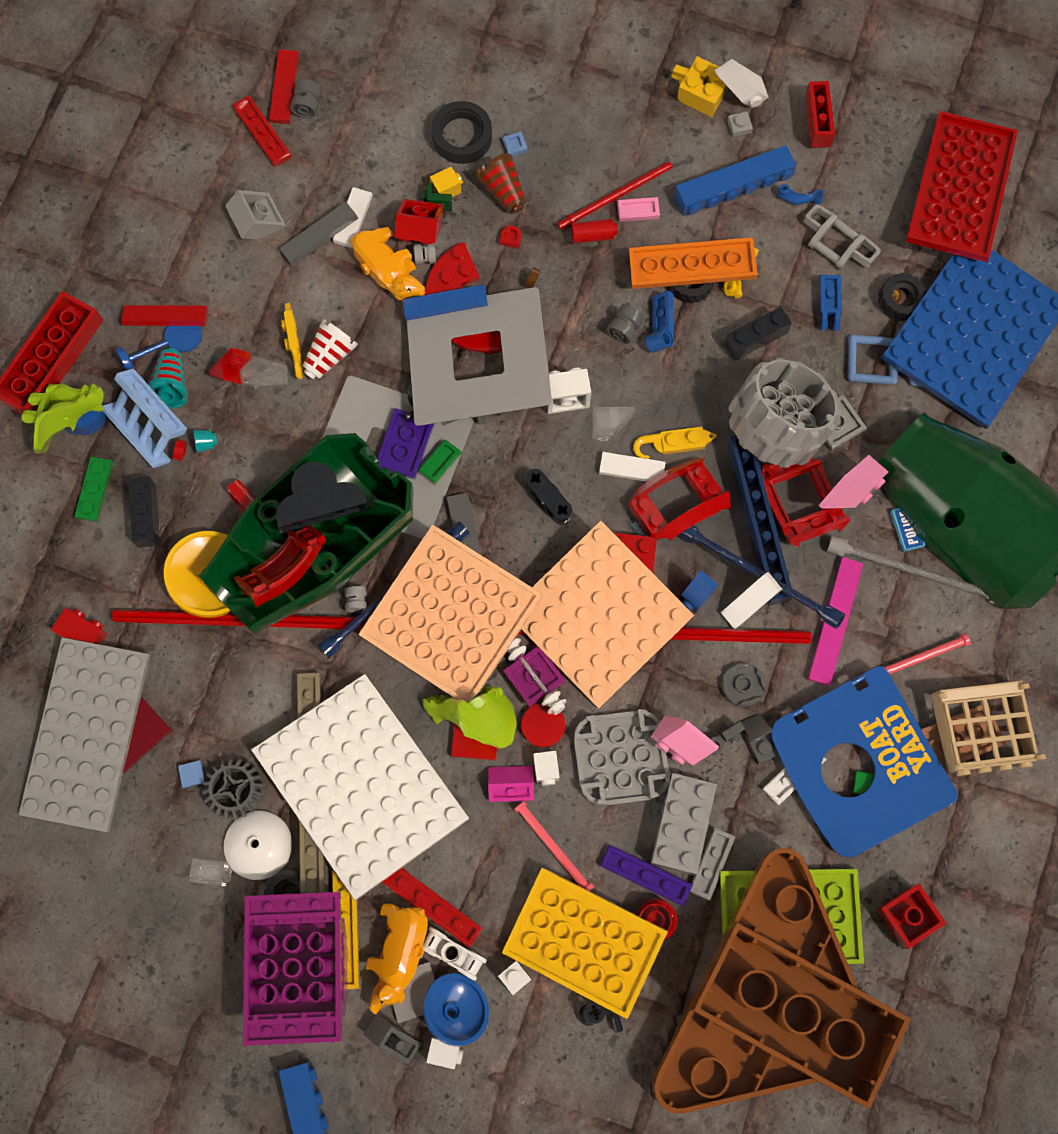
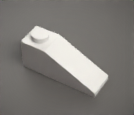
M733 59L715 70L721 80L747 106L751 108L757 107L762 104V101L769 98L762 78Z

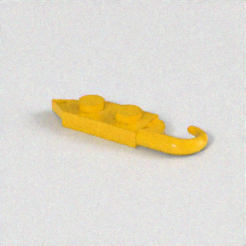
M286 303L285 319L281 320L283 331L287 332L288 338L284 339L287 351H291L296 378L301 380L303 378V366L296 322L290 303Z
M702 427L643 435L635 440L633 451L638 458L649 459L648 455L640 452L642 444L653 443L655 449L663 455L702 450L717 437V434L706 431Z

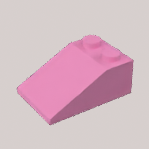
M868 455L838 482L819 506L821 508H855L861 502L865 505L873 496L870 492L874 488L878 490L886 482L883 478L888 471Z

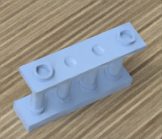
M134 369L117 373L114 380L122 387V390L116 402L103 406V412L153 469L170 463L171 460L163 451L169 439L184 435L187 428ZM128 396L136 403L131 414L124 408ZM142 411L149 418L144 429L137 423ZM155 426L162 432L157 444L150 437Z

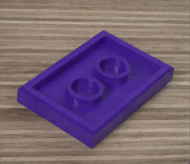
M395 408L377 460L380 462L379 466L382 469L386 467L392 473L398 470L405 477L416 479L435 423L417 426L414 423V419L410 421L406 419L405 413L407 411Z

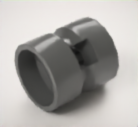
M298 80L290 106L293 114L302 118L315 117L321 87L311 80Z
M623 304L615 314L616 318L610 322L606 331L614 340L628 344L632 340L635 330L642 324L644 316L633 306Z

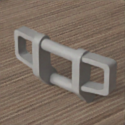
M816 204L803 220L806 225L816 231L808 247L811 249L815 248L836 263V267L840 270L850 257L863 266L869 267L879 256L881 249L864 234H858L840 221L836 214ZM817 213L827 219V221L820 225L811 216ZM833 226L854 240L842 257L820 242L822 237ZM863 245L873 253V256L867 258L859 253L857 249Z

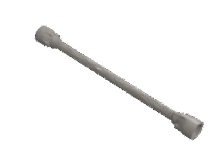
M831 535L829 539L830 544L826 552L842 557L846 554L855 555L863 559L866 558V560L879 564L882 563V565L895 569L898 568V570L911 574L914 573V575L927 579L930 578V580L954 586L955 588L965 589V591H970L989 599L982 590L971 583L958 581V579L945 575L942 576V574L910 564L907 565V563L894 559L891 560V558H886L885 556L875 555V553H870L869 551L859 550V548H854L853 545L848 544V540Z

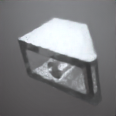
M253 356L239 371L242 380L241 385L256 389L287 387L289 385L288 366Z
M593 407V439L607 441L610 438H614L634 418L635 407Z
M192 858L189 882L226 887L227 882H230L232 869L229 868V864L226 862Z

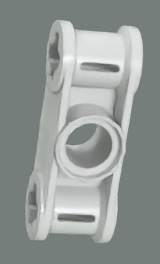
M429 926V932L423 943L424 951L434 957H438L458 969L457 971L476 981V974L481 965L486 963L487 960L473 951L465 949L447 938L446 935ZM450 947H456L458 950V956L454 960H449L446 956V952Z

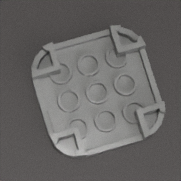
M638 709V711L598 716L591 715L579 723L574 733L575 754L580 788L583 796L589 802L597 806L634 803L658 798L665 792L670 782V773L666 752L660 750L656 746L657 742L651 738L661 722L654 714L647 710Z

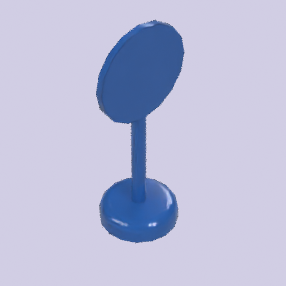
M168 326L164 334L165 340L131 356L128 355L123 347L115 349V352L124 371L134 369L133 360L166 345L176 349L178 352L192 351L198 347L202 340L200 327Z

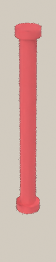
M963 633L957 639L884 668H886L889 674L895 673L960 646H969L970 639L966 633Z
M523 801L514 809L516 813L519 812L576 883L590 891L594 885L587 882L526 807L527 803Z

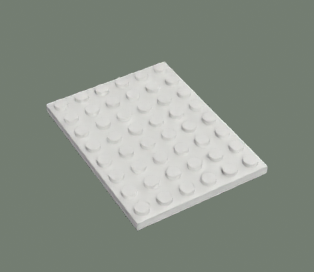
M365 674L252 749L255 757L355 901L469 820V817Z

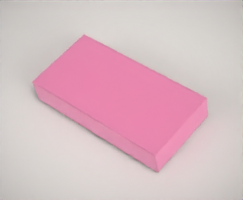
M658 197L617 201L619 222L660 218Z

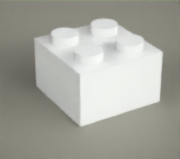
M573 368L567 372L552 371L549 373L552 403L547 405L548 414L590 407L591 388L587 369Z

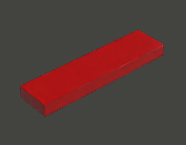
M280 49L278 51L269 117L270 123L290 124L292 114L290 106L294 96L299 61L298 51Z
M249 95L232 105L274 167L292 158L289 150Z
M124 305L121 323L122 326H206L208 308L207 306Z

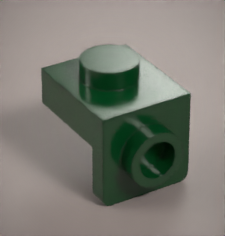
M428 183V190H424V202L443 204V213L452 211V194L433 193V185Z

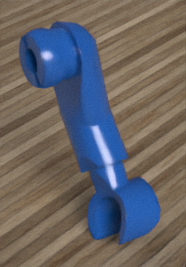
M782 184L779 187V197L793 205L806 204L809 201H812L814 204H820L823 201V190L821 189L814 191L812 194H798L791 190L787 184Z

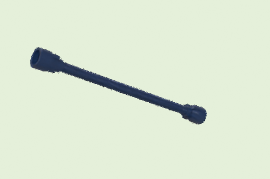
M460 521L446 532L459 542H462L470 535L468 529ZM387 591L379 599L377 598V601L375 600L364 612L362 611L360 616L358 615V617L353 619L347 627L345 626L343 631L337 632L334 636L332 634L328 635L318 644V647L328 658L343 647L341 643L345 641L344 639L349 633L351 634V631L353 632L364 620L366 621V618L368 619V616L370 617Z
M694 525L678 535L691 544L694 542L700 543L758 578H761L766 573L729 552L727 549L722 548L717 543L715 544L710 539L708 540L699 532V528ZM774 578L782 588L781 591L809 607L811 610L816 611L821 616L823 622L835 629L841 625L845 618V613L831 605L826 607L819 603L817 604L814 600L812 601V599Z

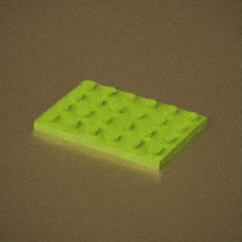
M858 869L809 870L848 964H864ZM720 871L722 936L755 871Z

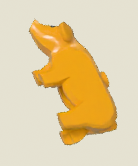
M389 227L377 228L374 231H360L350 239L353 253L361 263L360 267L364 274H370L378 285L392 292L397 300L403 302V299H407V297L425 295V287L415 277L408 275L411 271L416 270L415 264L411 261V253L407 249L394 253L385 244L390 237L394 236Z
M388 903L382 906L380 913L382 916H387V930L390 931L384 940L379 958L369 957L366 965L367 970H373L379 977V982L373 990L369 1009L374 1014H377L385 1006L395 1003L403 1004L405 988L414 977L419 959L424 953L423 943L428 922L423 908L400 909L397 905Z

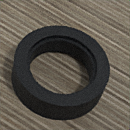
M456 101L442 107L432 121V138L436 151L445 160L456 164H468L482 158L488 152L492 143V124L489 115L477 104L467 101ZM455 119H470L480 127L482 131L481 136L470 146L456 147L449 144L443 137V130L446 125Z

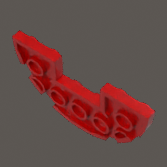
M465 242L449 249L436 262L427 280L426 295L462 289V286L480 280ZM499 331L455 337L451 340V342L456 344V347L469 352L477 351L484 352V354L502 352L501 333Z

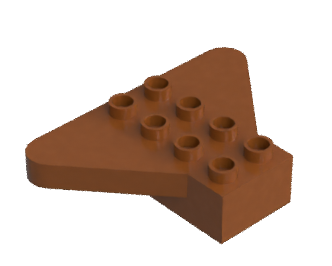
M788 848L776 849L764 855L759 862L653 1077L652 1090L657 1102L669 1112L676 1114L693 1112L817 1082L865 1108L870 1109L911 1018L858 989L804 858L795 850Z

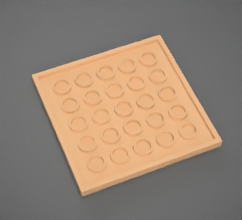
M600 521L532 587L543 594V597L529 616L522 630L600 708L694 615Z
M432 524L359 635L455 699L464 700L466 703H469L478 696L543 597V594Z

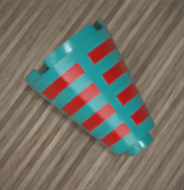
M173 348L161 351L147 383L169 409L184 406L188 399L182 355Z

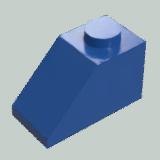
M701 570L681 594L679 600L690 612L693 611L696 614L713 595L718 584Z

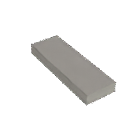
M715 827L713 828L700 860L698 873L692 880L691 884L693 887L690 891L691 893L710 901L735 836Z

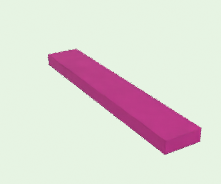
M844 557L841 558L828 605L845 613V618L837 629L823 622L808 676L809 681L828 687L831 685L863 563Z

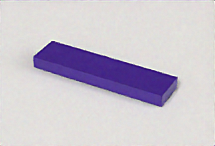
M609 845L600 864V867L682 907L693 887L692 884Z

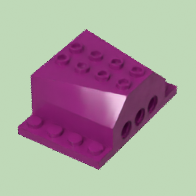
M341 892L245 896L243 1046L342 1041V1016H345L348 996V946L345 919L341 917Z

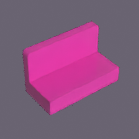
M533 766L489 767V802L534 801Z

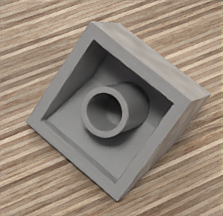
M237 190L225 205L242 239L258 240L286 226L270 193Z

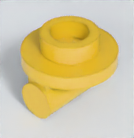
M741 280L724 282L723 290L727 296H735V298L743 296Z

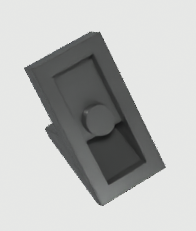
M761 715L741 722L745 727L743 733L758 764L778 756L770 735L773 731Z

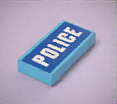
M892 510L890 513L902 551L906 552L923 548L925 543L919 538L901 510Z

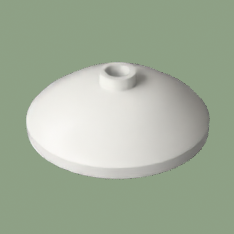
M267 811L248 812L247 817L240 816L238 820H235L225 835L224 854L226 861L234 872L244 878L251 880L270 878L285 867L291 856L293 845L291 832L286 823L273 813ZM254 840L259 841V846L257 848L252 847V842Z

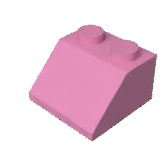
M667 715L663 717L651 736L657 742L656 746L666 753L670 752L673 755L671 758L680 765L686 763L693 766L715 752L719 747L689 721Z

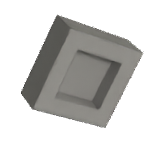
M748 112L728 116L727 121L732 137L752 133L753 127Z

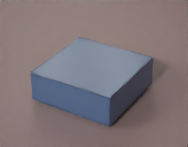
M522 132L502 137L506 152L511 154L512 157L528 152Z
M199 760L178 766L182 788L201 785L203 781H206L202 761Z

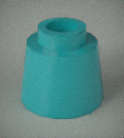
M194 430L197 453L214 449V446L218 445L216 433H212L211 430Z

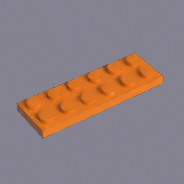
M753 237L629 248L632 289L757 279L758 275Z

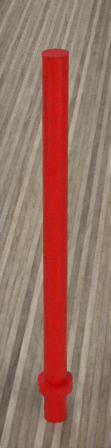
M668 161L578 212L566 215L565 219L557 223L559 230L569 225L571 226V223H576L578 220L673 168L672 163Z

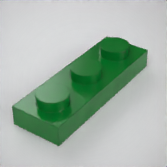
M96 457L90 458L74 516L76 519L98 523L114 464L112 460Z

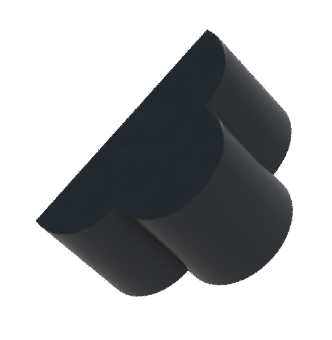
M308 462L301 465L295 471L291 481L292 495L280 503L276 517L280 534L366 510L367 500L363 491L355 484L337 482L334 472L327 465L320 462Z

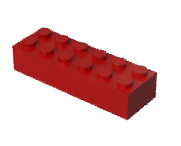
M62 291L0 377V403L20 415L25 410L37 411L39 405H31L28 402L30 394L45 393L49 384L58 385L61 383L104 321L95 308Z

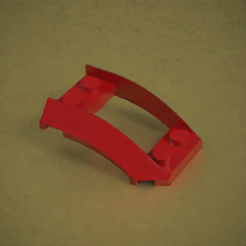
M695 457L669 468L636 489L627 506L649 537H655L657 540L666 538L672 541L676 536L693 525L716 515L717 512L723 509H730L729 491L723 492L703 464L705 458ZM684 475L703 503L693 507L668 524L648 494L665 483Z
M811 458L806 464L799 465L797 463L790 465L788 468H781L779 465L772 463L763 465L762 476L771 510L789 543L799 548L801 542L837 529L840 533L850 522V518L846 517L842 508H825L816 513L790 521L779 500L774 484L809 472L822 502L832 491L820 459Z
M311 525L302 527L301 530L295 533L293 531L287 532L289 537L273 556L251 569V574L243 578L235 577L244 596L248 594L257 607L291 588L314 562L322 545L326 542L324 534ZM303 549L304 551L302 552L300 557L291 565V563L295 560L300 551Z

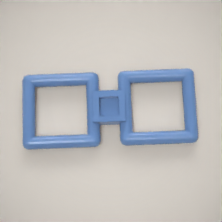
M850 335L848 337L847 379L852 382L896 384L898 372L901 371L889 364V376L856 373L857 343L889 346L894 338ZM910 378V384L912 386L923 387L919 383Z

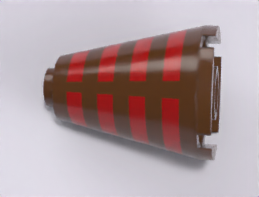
M504 153L489 160V165L486 168L482 165L475 175L508 212L515 214L524 209L523 205L526 201L511 154Z

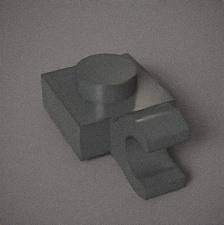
M741 721L719 736L710 739L719 746L718 750L713 752L714 755H718L723 751L724 743L730 741L732 744L743 737L741 733L745 730V727Z

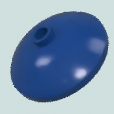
M447 974L435 980L427 989L423 1000V1016L428 1029L435 1038L446 1045L461 1047L473 1043L484 1033L489 1020V1005L485 993L474 980L462 974ZM447 1010L451 1011L452 1017L448 1016Z

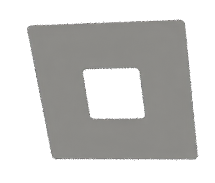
M534 287L487 295L488 306L407 321L415 425L420 426L534 408L552 403L538 288ZM499 331L501 333L504 372L485 377L455 380L451 340L455 337Z
M348 376L323 437L325 435L356 433L367 442L372 428L377 427L387 431L395 408L410 412L413 410V406L409 404L407 394L354 376ZM474 418L460 419L443 426L441 422L435 423L420 467L444 439L462 453ZM460 456L435 485L420 473H417L416 479L406 477L412 482L414 487L413 521L401 532L421 539L424 538L432 524L434 525Z

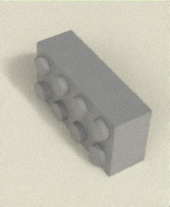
M675 773L670 775V782L667 786L650 865L692 876L697 875L717 784Z

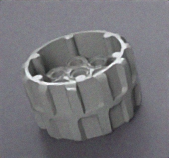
M782 357L774 358L768 363L760 362L742 384L729 405V411L732 414L729 420L730 429L735 432L739 439L738 443L764 463L776 464L781 468H788L790 465L797 463L803 465L808 463L818 449L833 433L835 425L840 420L841 410L838 409V396L835 390H832L825 381V377L807 367L805 363L785 360Z

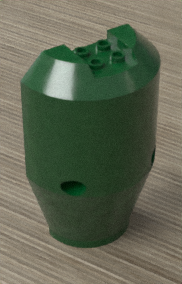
M923 412L879 460L878 463L888 471L883 478L886 482L881 487L895 507L901 510L919 538L925 543V546L967 582L982 590L999 609L1033 607L1057 583L1055 577L1058 575V492L1004 448L936 420Z
M356 433L325 435L248 505L206 569L198 576L254 635H257L263 629L336 593L413 521V484L398 470L392 473L386 467L382 469L370 446ZM305 463H323L332 469L337 482L353 483L363 491L367 500L366 510L311 525L324 534L326 539L314 562L291 588L256 607L253 599L248 594L244 596L235 577L243 578L251 574V569L268 560L286 542L289 535L287 532L279 534L276 515L280 503L292 495V477L295 471ZM302 528L294 529V530H291V531H293V532L295 533V532L301 530ZM303 549L300 551V553L291 563V565L300 557V555L304 551Z

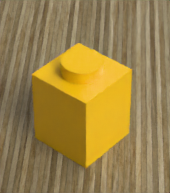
M452 167L430 176V183L433 185L434 193L452 194V197L461 193L462 178L458 172H454Z

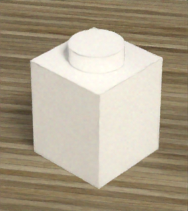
M556 751L534 753L536 782L542 783V786L555 785V781L559 780Z
M517 961L498 976L512 995L531 980Z
M433 1037L426 1063L455 1069L456 1064L461 1065L464 1050H461L460 1047L446 1045Z

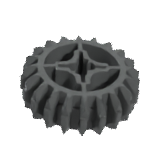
M229 758L228 765H226L222 760L220 761V769L214 765L212 769L215 773L206 774L211 780L210 782L203 781V785L209 787L202 791V794L209 795V797L204 799V802L206 804L212 803L208 809L210 811L216 810L215 815L218 817L224 813V819L228 820L232 813L233 819L238 820L239 812L242 817H247L246 809L253 813L255 809L251 805L253 803L260 805L261 803L256 797L264 796V793L258 791V789L264 788V784L257 783L263 777L261 774L255 775L258 769L256 767L250 769L251 763L248 761L243 765V760L238 758L235 764L234 759ZM230 772H243L248 776V779L237 781ZM223 777L224 786L216 793L218 782ZM231 782L238 786L235 795L229 791L232 785ZM251 785L249 796L244 801L242 794ZM231 797L236 806L225 807L219 802V799Z

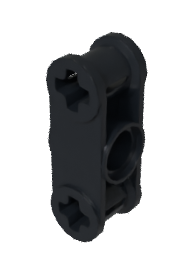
M540 469L530 470L526 475L527 490L555 523L559 525L568 524L572 518L571 504ZM532 479H534L535 481H537V480L539 479V483H537V482H533V483H532ZM559 511H561L562 513L566 511V515H559Z

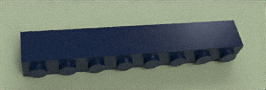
M736 435L730 436L727 447L758 568L766 573L769 572L771 576L791 587L758 457L749 450L744 449L738 443L739 439ZM780 591L767 603L768 606L790 602L792 597Z

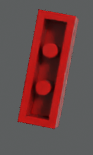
M812 81L808 83L805 92L810 148L831 147L835 136L829 81Z

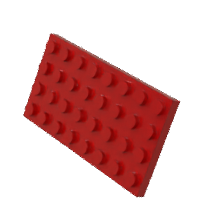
M939 111L906 242L988 262L1018 134L1017 129Z

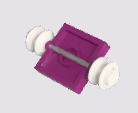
M520 638L514 639L506 653L509 652L510 654L508 657L509 661H517L503 670L504 674L528 707L544 698L542 706H549L548 714L554 713L556 715L565 709L566 699L560 700L561 692L554 690L564 684L565 679L539 647L524 655L527 647L519 645L521 642Z

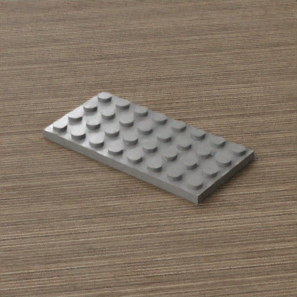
M67 638L61 639L19 815L110 832L150 654Z

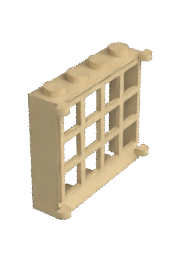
M1023 681L946 689L931 694L948 774L957 773V777L971 775L970 771L977 770L978 774L992 772L991 768H998V771L1011 770L1013 765H1018L1019 769L1033 767V762L1046 759V754L1038 755L1025 699L1024 689L1030 688L1029 683L1023 684ZM1006 697H1011L1014 713H1010ZM1001 698L1004 714L990 716L987 700ZM981 701L985 717L971 718L967 702ZM962 703L965 719L951 721L948 704ZM1011 718L1016 719L1019 734L1014 733ZM1005 719L1009 735L995 737L992 721ZM986 721L989 738L975 739L972 723ZM966 724L970 740L956 742L952 725ZM1016 739L1021 741L1024 754L1022 756L1019 755ZM1010 740L1014 757L1000 758L997 742ZM991 743L994 759L980 761L977 744ZM971 745L974 762L960 763L957 747Z

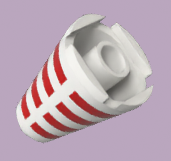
M323 319L303 364V367L306 368L304 373L312 379L315 377L320 379L358 345L355 341L351 344L348 335L331 323L327 325L328 322Z

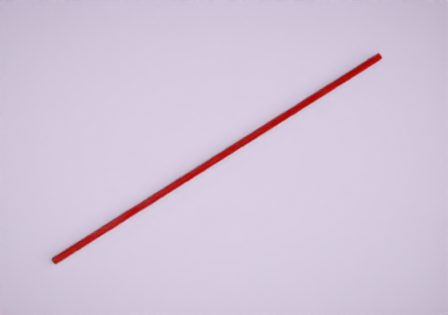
M113 610L112 621L245 626L234 613H228L219 617H199L188 612ZM290 615L269 627L345 629V626L347 627L356 617ZM366 618V621L364 620L355 630H362L369 618ZM682 627L670 640L810 644L812 634L810 631ZM522 629L518 633V635H527Z

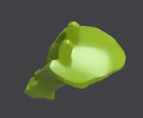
M49 384L45 393L30 394L28 402L31 405H39L38 410H25L21 419L25 423H35V453H45L50 448L55 436L66 427L72 428L73 432L78 419L83 414L89 411H104L102 406L104 392L102 388L95 384L90 386L83 385L81 389H75L65 384Z
M483 686L478 696L469 703H466L464 700L455 699L447 694H442L441 696L433 695L422 699L425 711L432 717L435 724H439L443 720L451 721L460 727L466 737L499 749L509 746L514 740L517 726L514 707L503 694L502 688L498 686Z

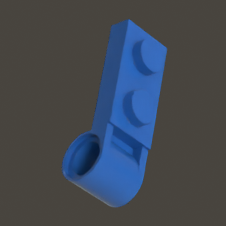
M665 291L652 297L653 333L646 337V346L652 353L669 348L674 343L673 293L670 291Z

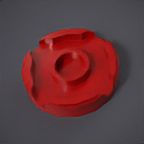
M542 703L535 704L527 709L522 718L521 728L523 735L530 744L535 747L547 748L561 740L566 724L561 712L556 715L554 713L548 714L549 706H542Z

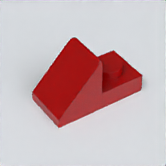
M231 348L209 370V375L241 385L242 380L239 371L251 360L250 352Z

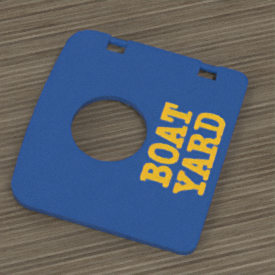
M875 667L781 717L772 727V741L793 786L833 851L842 857L857 856L953 804L957 800L958 794L889 672L884 667ZM865 680L868 687L858 692L854 685ZM805 712L808 719L797 724L793 717ZM838 744H855L864 749L873 761V781L870 787L859 796H839L832 792L823 780L821 773L823 758L832 747Z

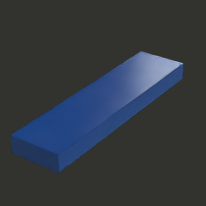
M485 284L403 299L406 321L488 306Z

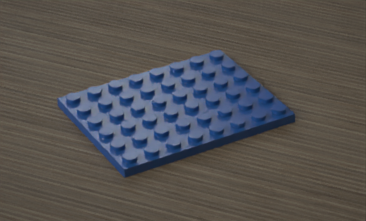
M992 249L988 262L953 254L881 358L987 429L1057 325L1058 293Z

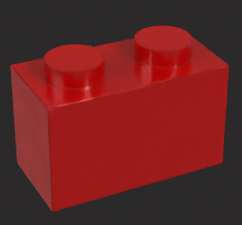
M65 608L51 628V631L63 638L101 645L108 634L102 630L104 625L94 619L91 622L84 619L86 615L76 608L73 611Z

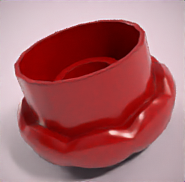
M648 900L637 911V916L668 931L665 940L674 933L677 927V914L674 908L664 900Z

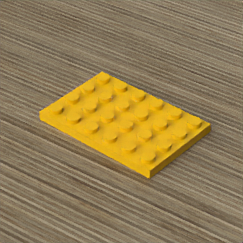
M541 868L502 953L628 1019L668 931L545 868Z

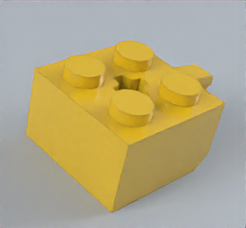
M698 56L691 68L676 65L672 71V78L679 81L680 84L677 96L679 101L712 117L729 89L715 72L719 66Z

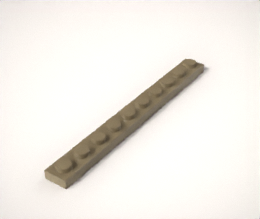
M320 673L297 674L298 718L321 704ZM299 820L301 894L325 893L324 855Z

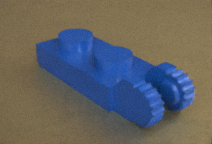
M820 274V329L826 330L828 327L827 316H834L833 329L834 331H839L840 315L842 313L841 275Z

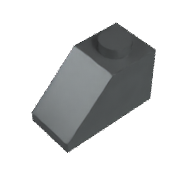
M376 1014L363 1034L377 1047L407 1064L410 1063L421 1046L419 1041L378 1014Z

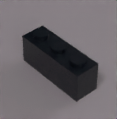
M779 307L729 333L724 345L734 361L788 334L792 322L783 308Z
M151 477L128 479L132 541L138 548L160 546L156 484Z

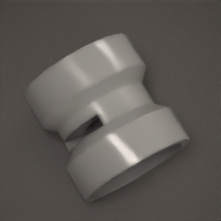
M414 244L416 265H422L424 262L436 263L435 244L423 246L421 244ZM423 249H425V259L423 257Z
M361 586L345 588V597L347 598L345 611L349 613L364 612L367 608V603L365 602L366 588Z

